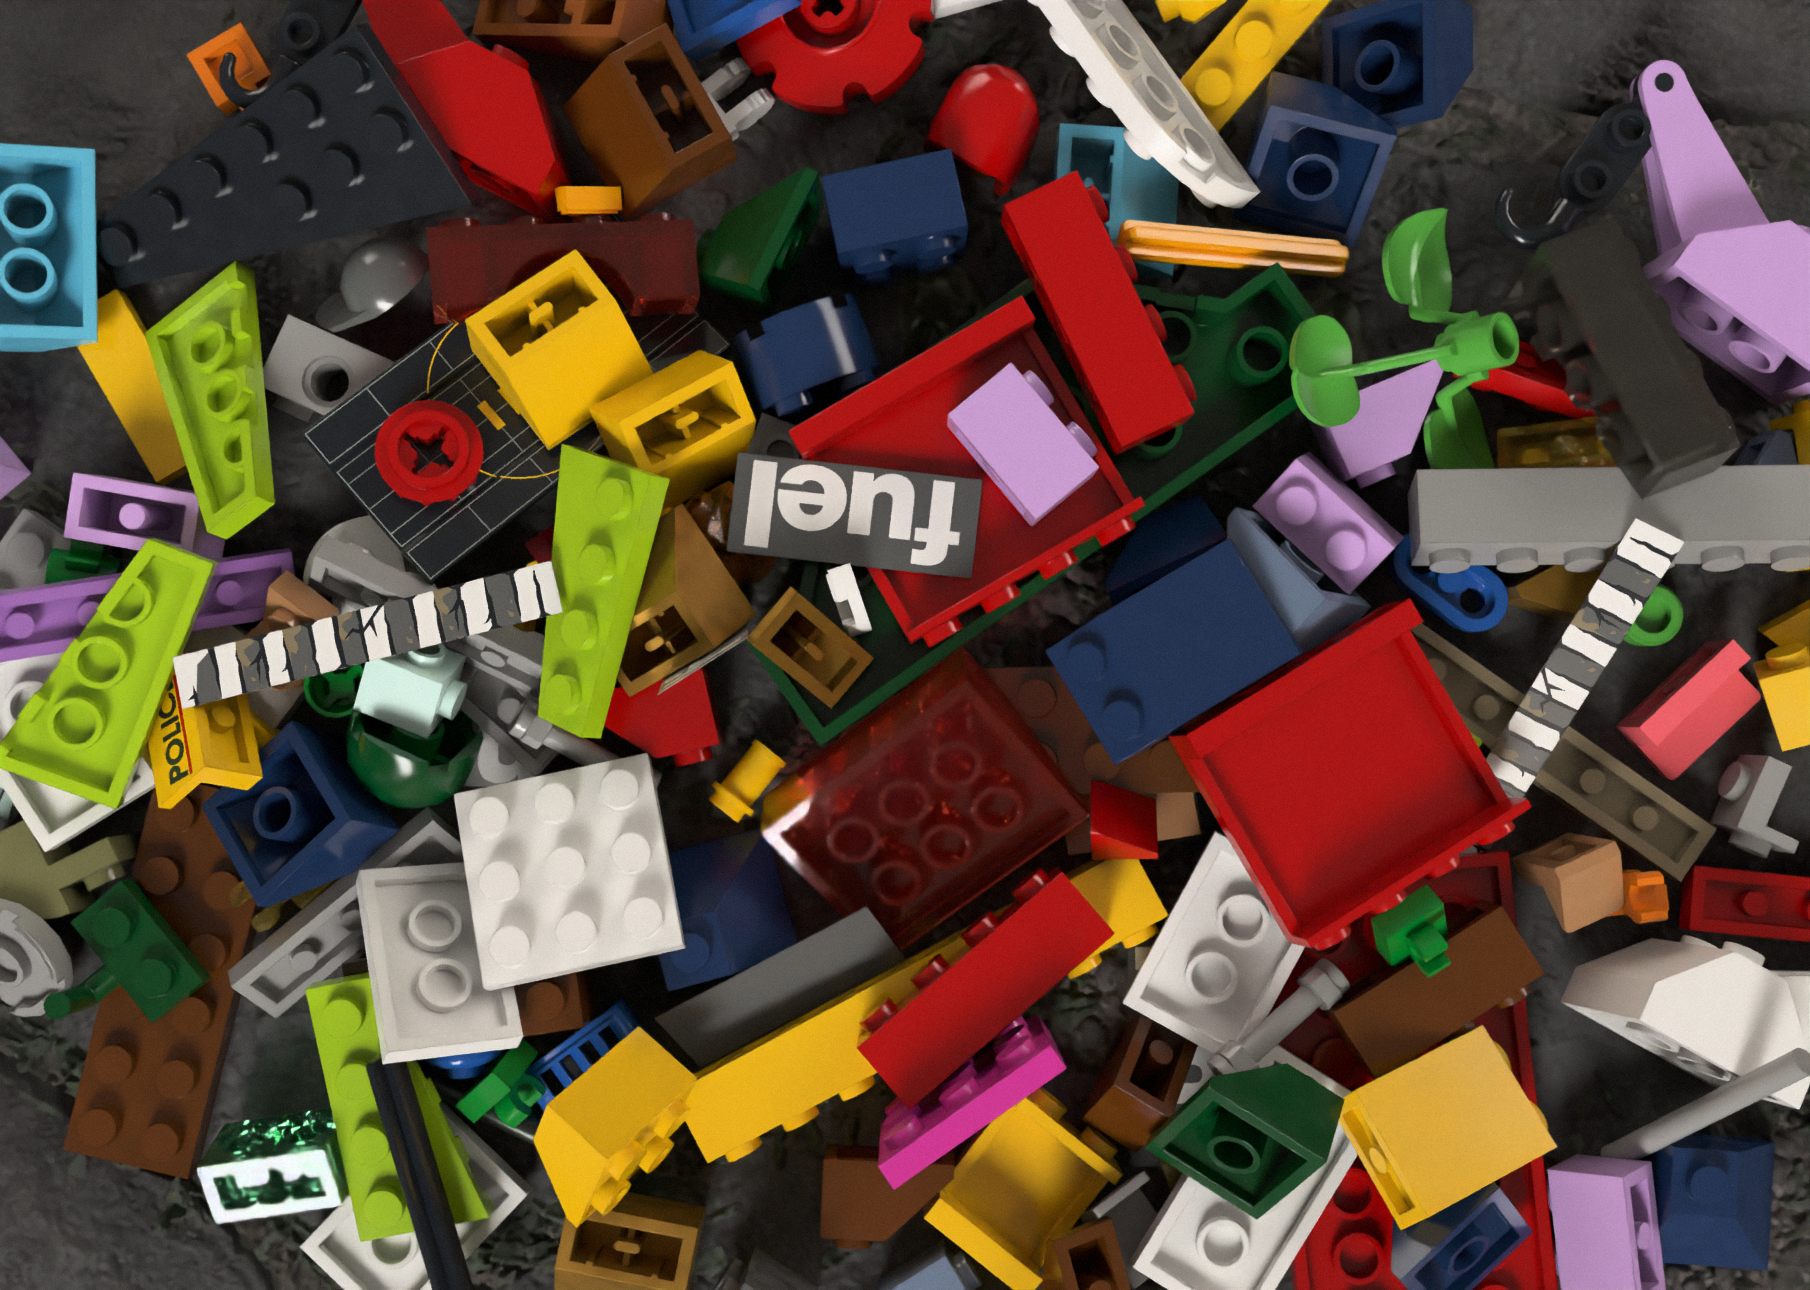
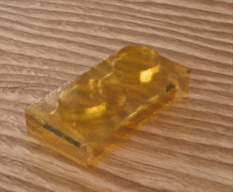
M1632 412L1497 429L1498 469L1637 467Z

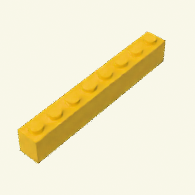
M1139 859L1090 860L1065 874L1115 933L1067 975L1068 978L1078 977L1097 967L1103 961L1099 953L1121 941L1125 948H1130L1153 937L1159 932L1156 922L1169 916ZM1017 900L993 912V914L997 918ZM969 926L693 1073L697 1080L685 1102L691 1108L685 1121L707 1163L723 1155L726 1156L728 1162H734L760 1147L763 1143L760 1135L781 1124L786 1132L794 1130L815 1118L819 1114L816 1105L836 1094L840 1095L842 1101H846L871 1088L876 1083L873 1075L877 1071L857 1049L858 1036L865 1031L859 1022L887 997H890L897 1004L915 988L910 978L934 956L941 954L947 961L966 945L960 936Z

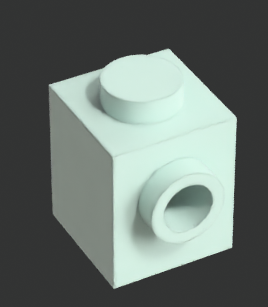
M443 643L366 662L353 709L428 738L444 717L453 720L463 703L467 684L459 681L466 656L449 650Z

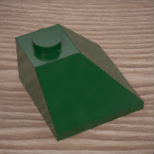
M805 167L725 213L716 231L707 228L701 236L693 256V263L698 265L695 272L701 285L766 318H770L824 210L819 173L809 167Z
M1288 1063L1213 1076L1148 1138L1145 1149L1258 1220L1327 1162L1345 1099Z

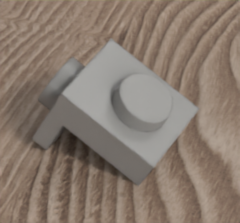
M1739 755L1738 760L1733 762L1721 777L1718 786V794L1721 798L1710 820V824L1731 833L1728 840L1730 845L1755 856L1767 858L1770 850L1794 854L1799 841L1766 826L1792 766L1770 756Z

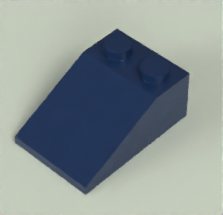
M1231 538L1100 614L1045 651L1115 766L1142 753L1303 653Z

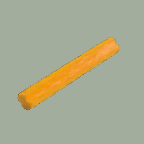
M1139 220L1123 222L1119 227V236L1116 239V247L1121 244L1124 245L1132 260L1252 271H1265L1278 262L1286 274L1329 278L1341 276L1345 272V262L1349 259L1348 248L1341 245L1338 240Z

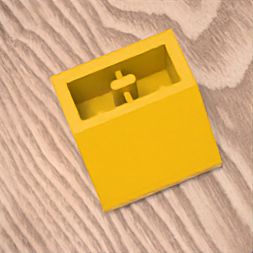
M577 249L465 319L471 350L548 450L594 421L589 407L654 374L615 298Z
M702 350L690 354L589 407L612 459L670 479L662 510L670 506L675 507L736 473L738 452L747 453L755 432L756 419L733 362Z
M639 1026L547 1104L533 1138V1142L564 1213L576 1228L596 1210L603 1216L609 1213L628 1192L631 1186L628 1180L640 1168L649 1174L666 1158L674 1146V1142L669 1137L682 1125L691 1111V1108L685 1102L697 1077Z

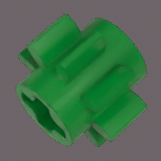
M71 539L70 550L58 548L51 550L46 569L45 584L122 573L123 559L106 556L108 545Z

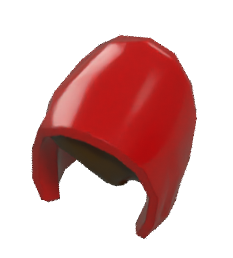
M1002 64L974 65L959 75L949 88L937 114L931 121L928 136L925 139L924 151L931 153L951 148L954 164L960 169L977 178L994 177L997 179L994 182V193L999 196L1008 193L1010 188L1016 184L1028 161L1039 131L1040 115L1035 93L1026 79L1015 69Z

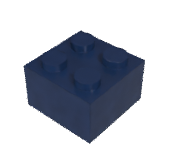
M951 148L821 176L826 210L842 284L856 282L857 288L876 287L891 282L894 279L893 273L917 268L920 275L937 274L955 266L954 260L964 258L968 222Z

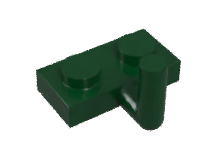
M132 878L125 879L117 883L71 921V924L104 965L81 984L48 995L44 1001V1011L52 1019H61L94 1007L121 984L150 1022L154 1023L167 1016L212 977Z

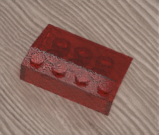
M961 646L765 794L760 834L844 918L867 906L901 952L1088 819L1090 814L1088 808L1004 692Z

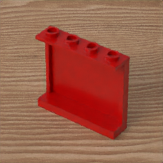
M1022 295L788 431L793 444L803 460L982 480L972 579L866 567L910 644L923 637L929 648L964 628L958 616L979 604L982 605L986 614H989L1021 595L1015 583L1039 570L1045 581L1078 562L1079 559L1073 549L1096 537L1103 547L1137 527L1131 516L1145 506L1141 496L1134 500L1033 328L1036 318ZM1010 362L1021 375L1031 370L1040 378L1054 398V402L1048 407L1065 427L1071 422H1075L1088 435L1098 451L1092 457L1099 466L1093 477L1032 527L946 426L947 415Z
M1410 598L1382 605L1168 736L1289 943L1307 948L1315 946L1317 950H1323L1341 942L1352 932L1349 926L1350 923L1369 911L1372 915H1376L1397 906L1407 897L1404 891L1405 888L1422 877L1426 880H1431L1450 872L1461 863L1458 854L1477 842L1479 845H1487L1505 837L1515 828L1512 820L1532 808L1527 798H1508L1412 634L1411 629L1424 621Z

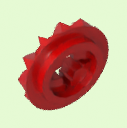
M422 400L404 405L386 419L376 438L375 460L382 479L400 498H408L429 506L434 502L455 501L460 493L470 485L476 484L477 476L484 460L483 442L475 423L462 410L442 401ZM446 432L443 437L444 442L441 450L443 456L452 467L450 468L445 464L440 466L437 463L431 462L425 469L421 468L416 475V467L420 459L418 453L407 440L409 439L415 444L420 442L423 445L430 446L436 439L440 440Z

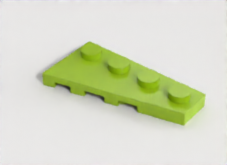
M238 261L230 264L144 333L208 533L226 540L275 504L254 270Z
M562 444L551 561L563 612L546 616L538 717L580 738L601 739L670 479L580 447Z
M156 538L147 539L96 608L97 612L78 638L71 642L58 660L59 664L39 691L32 695L18 714L19 718L3 740L0 741V768L113 809H118L123 805L175 674L173 657L183 654L219 562Z
M369 972L313 982L305 991L360 1242L415 1232L366 1071V1065L370 1058L381 1053ZM417 1060L406 1061L454 1223L460 1224L490 1218L494 1206L485 1187L480 1189L468 1165L470 1157L459 1135L454 1137L441 1111L439 1104L442 1100L431 1078H425Z

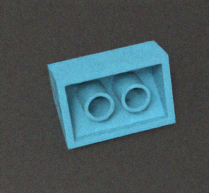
M0 143V351L43 352L98 343L95 149Z

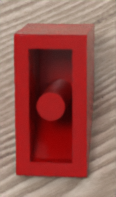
M700 668L659 695L657 694L664 678L631 697L628 696L623 687L614 688L604 726L656 759L673 755L675 767L713 759L710 746L726 743L709 669Z

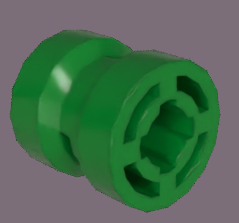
M365 663L305 678L303 689L307 702L316 712L325 717L351 718L358 690L356 691L355 679L359 689Z

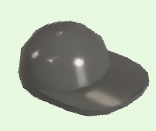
M396 236L369 239L349 254L343 269L340 285L341 291L330 296L319 306L315 316L318 325L324 331L335 333L378 317L405 297L420 282L432 264L430 256L408 239Z

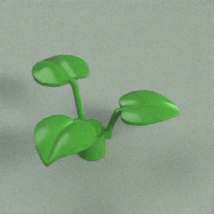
M1438 208L1422 211L1400 221L1388 234L1382 250L1383 274L1389 294L1396 302L1409 304V316L1413 320L1425 323L1448 324L1444 333H1440L1437 336L1434 347L1352 364V347L1349 337L1344 328L1334 318L1327 315H1318L1305 319L1295 330L1290 346L1289 365L1293 370L1291 375L1293 395L1302 413L1315 424L1323 427L1343 425L1351 421L1360 408V395L1355 376L1436 359L1444 371H1452L1461 377L1437 392L1435 398L1439 409L1431 411L1426 416L1424 443L1430 468L1495 469L1479 409L1466 387L1474 382L1487 380L1489 378L1488 370L1509 366L1516 361L1519 352L1517 329L1512 319L1503 312L1479 317L1477 311L1463 314L1448 312L1452 302V275L1445 241V223L1448 210Z

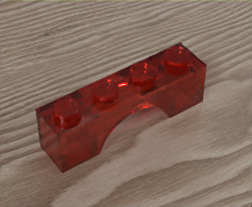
M654 212L638 217L637 221L612 222V219L606 215L587 214L574 218L573 223L546 224V220L541 217L520 216L508 220L507 225L480 226V222L475 219L451 218L442 221L440 227H426L434 324L465 323V319L577 249L598 278L615 291L630 316L693 314L700 297L693 220H676V216L671 213Z

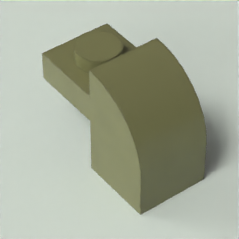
M23 820L0 831V898L19 903L42 919H53L83 912L95 902L91 892L107 887L127 876L123 866L135 861L139 847L134 833L106 837L74 854L68 842L55 850L45 852Z

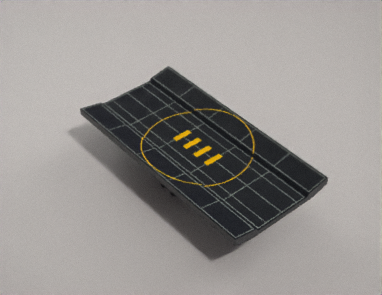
M617 214L588 217L300 433L323 463L431 586L558 486L562 444L580 447L597 454L606 448L595 421H592L548 450L471 350L465 319L577 249L615 298L653 373L698 350L722 357L732 349V344L705 316H702L638 243L635 236ZM436 400L451 404L466 413L478 428L483 442L484 460L478 473L476 484L470 485L460 493L455 501L434 502L429 506L408 498H400L382 479L375 460V442L378 432L386 419L397 409L416 401ZM446 432L440 440L436 439L430 446L423 445L420 442L415 444L409 439L407 440L418 453L420 459L416 467V475L421 468L425 469L431 462L437 463L440 466L445 464L450 468L452 467L443 456L441 450L444 442L443 437Z

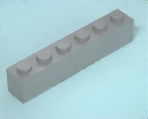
M1810 465L1416 470L1407 494L1411 566H1430V570L1437 573H1457L1470 568V565H1497L1499 571L1506 573L1527 572L1537 568L1538 565H1564L1566 570L1579 573L1597 571L1607 565L1635 518L1684 541L1683 546L1668 569L1675 566V564H1701L1702 569L1713 572L1734 570L1749 563H1771V568L1777 571H1796L1810 567Z

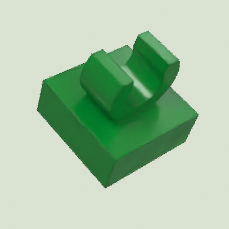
M1428 884L1408 895L1400 904L1371 918L1377 950L1392 969L1412 958L1427 978H1430L1451 965V961L1444 953L1448 949V944L1444 937L1448 936L1444 903Z
M522 1038L518 1048L505 1049L500 1057L486 1067L485 1073L477 1077L455 1107L473 1123H476L494 1106L499 1119L507 1126L516 1128L531 1114L532 1110L530 1107L546 1093L544 1086L537 1078L524 1073L539 1053Z

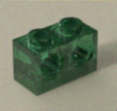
M331 1108L224 1124L196 1167L215 1224L342 1206L349 1193Z

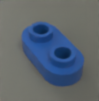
M1409 533L1403 535L1404 539L1388 554L1387 567L1394 583L1453 629L1466 633L1485 631L1497 625L1504 617L1508 608L1507 589L1502 580L1484 565H1470V568L1457 573H1437L1431 571L1430 566H1427L1423 574H1418L1412 570L1409 563L1411 556ZM1465 590L1472 591L1478 600L1477 607L1472 613L1465 611L1460 604L1461 594Z

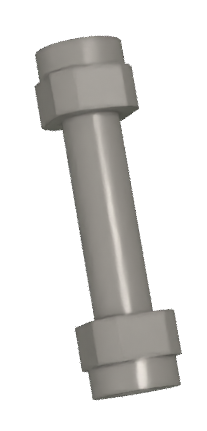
M525 699L520 705L507 731L536 750L543 744L582 766L621 759L620 756L587 738H580L538 717L539 704L529 699ZM653 768L657 788L662 773Z
M1321 958L1314 966L1309 967L1296 979L1300 988L1239 1043L1235 1040H1229L1207 1062L1213 1074L1219 1076L1260 1068L1257 1063L1317 1008L1329 1010L1343 997V994L1350 988V984L1343 973L1325 958Z

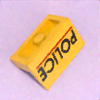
M174 674L148 740L158 807L165 809L173 808L201 782L249 790L263 778L247 693L182 709L176 674Z

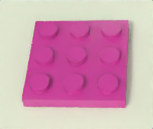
M1037 1012L1024 1020L1022 1015L1016 1018L992 1039V1044L967 1060L912 1109L909 1110L899 1097H896L884 1108V1112L888 1117L883 1119L880 1125L878 1168L894 1190L1067 1069L1050 1031Z

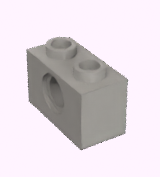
M288 314L263 367L264 386L266 390L276 394L272 404L273 407L309 422L313 412L322 416L326 415L395 362ZM347 373L349 378L347 392L340 399L329 402L326 394L329 381L337 374Z

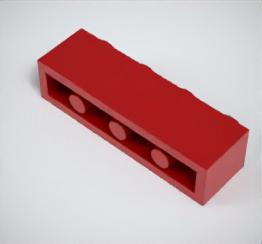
M1076 170L1004 204L1001 224L1113 455L1116 456L1185 423L1195 413L1191 402L1195 401L1197 397L1193 383L1185 368L1181 364L1172 366L1162 346V342L1167 341V333L1159 313L1152 304L1143 306L1132 284L1138 281V274L1128 250L1122 244L1114 247L1104 224L1109 222V214L1101 194L1094 185L1086 188Z
M1040 867L1028 875L1011 892L1017 900L997 918L991 911L979 917L960 936L966 945L947 961L941 954L934 956L910 978V981L915 985V988L897 1004L890 997H887L859 1022L865 1031L858 1036L857 1049L909 1110L1115 934L1058 867L1054 868L1049 874H1046Z

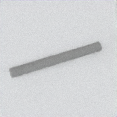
M1796 1048L1602 1147L1601 1157L1639 1160L1810 1076V1054L1802 1048Z

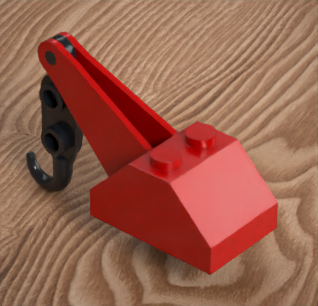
M291 0L276 29L273 71L265 85L258 89L249 90L240 86L234 73L237 61L236 56L230 52L223 56L219 67L221 87L227 98L236 106L245 109L344 34L363 1L373 32L470 181L560 229L568 215H561V212H557L555 188L575 186L554 114L540 92L543 88L542 85L532 78L528 71L530 64L504 46L495 44L492 51H489L468 40L440 0Z

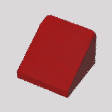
M1090 781L1092 860L1158 859L1156 799L1105 782Z

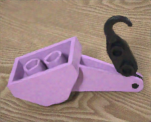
M1659 60L1650 64L1631 83L1629 90L1631 103L1616 104L1597 119L1558 172L1549 213L1540 225L1534 228H1526L1514 221L1510 213V203L1514 196V190L1511 187L1502 189L1495 202L1494 219L1498 231L1507 242L1520 249L1539 250L1552 246L1567 233L1570 227L1608 205L1642 160L1659 257L1643 267L1623 295L1774 406L1810 394V227L1797 225L1791 220L1769 223L1700 105L1683 69L1678 64L1669 60Z

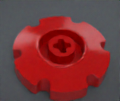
M801 0L802 4L736 40L742 57L756 77H762L768 73L776 74L772 89L780 100L790 106L810 113L842 115L848 112V104L853 96L861 93L867 94L874 104H878L897 92L910 79L926 53L922 39L914 35V33L921 24L934 21L935 3L934 0ZM828 4L837 9L843 6V10L836 16L830 11L823 13V9Z

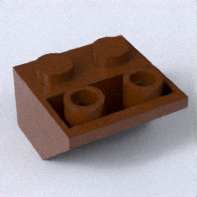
M667 23L609 54L562 108L606 187H621L622 210L620 211L626 222L738 160L728 130Z

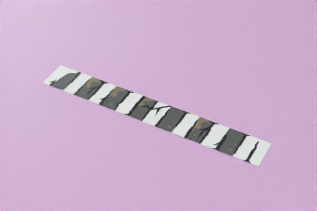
M1635 518L1486 758L1508 798H1523L1683 546L1684 541ZM1477 842L1460 854L1489 851L1494 842L1487 845H1479Z
M547 561L173 657L182 709L554 615L563 611L552 561Z

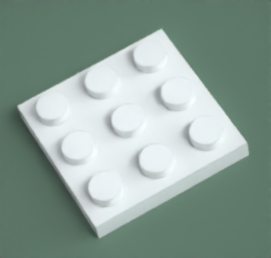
M648 753L454 794L484 989L488 991L686 948L652 762Z

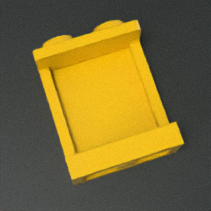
M1483 1025L1354 1090L1343 1098L1345 1100L1339 1118V1123L1400 1230L1438 1213L1557 1148L1548 1132L1547 1121L1537 1105L1528 1100L1511 1072V1065L1507 1054L1498 1043L1491 1039Z
M1043 1087L1038 1088L981 1128L954 1161V1179L923 1206L924 1219L1013 1290H1036L1043 1281L1040 1268L1044 1264L1048 1238L1071 1230L1081 1217V1214L1085 1212L1106 1183L1110 1181L1116 1185L1123 1176L1117 1160L1113 1158L1118 1149L1093 1127L1087 1125L1084 1131L1080 1132L1066 1121L1063 1115L1068 1109Z

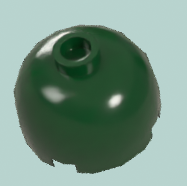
M353 709L346 736L347 760L352 776L360 786L385 804L401 809L437 805L449 799L464 787L477 761L483 743L482 730L476 734L471 728L473 720L461 709H459L453 720L444 717L428 738Z

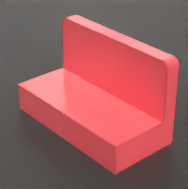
M1734 639L1705 642L1615 726L1616 729L1662 778L1675 780L1761 699L1759 691L1739 671L1751 657Z

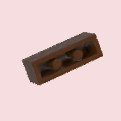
M1481 899L1446 921L1448 936L1444 937L1448 944V949L1444 953L1451 961V965L1430 978H1427L1412 958L1394 969L1385 960L1349 983L1350 988L1343 994V997L1329 1010H1324L1363 1071L1372 1078L1377 1079L1419 1058L1420 1053L1439 1041L1442 1044H1446L1472 1031L1476 1026L1474 1019L1492 1007L1496 1006L1497 1009H1503L1512 1006L1531 992L1529 984L1545 973L1501 905Z

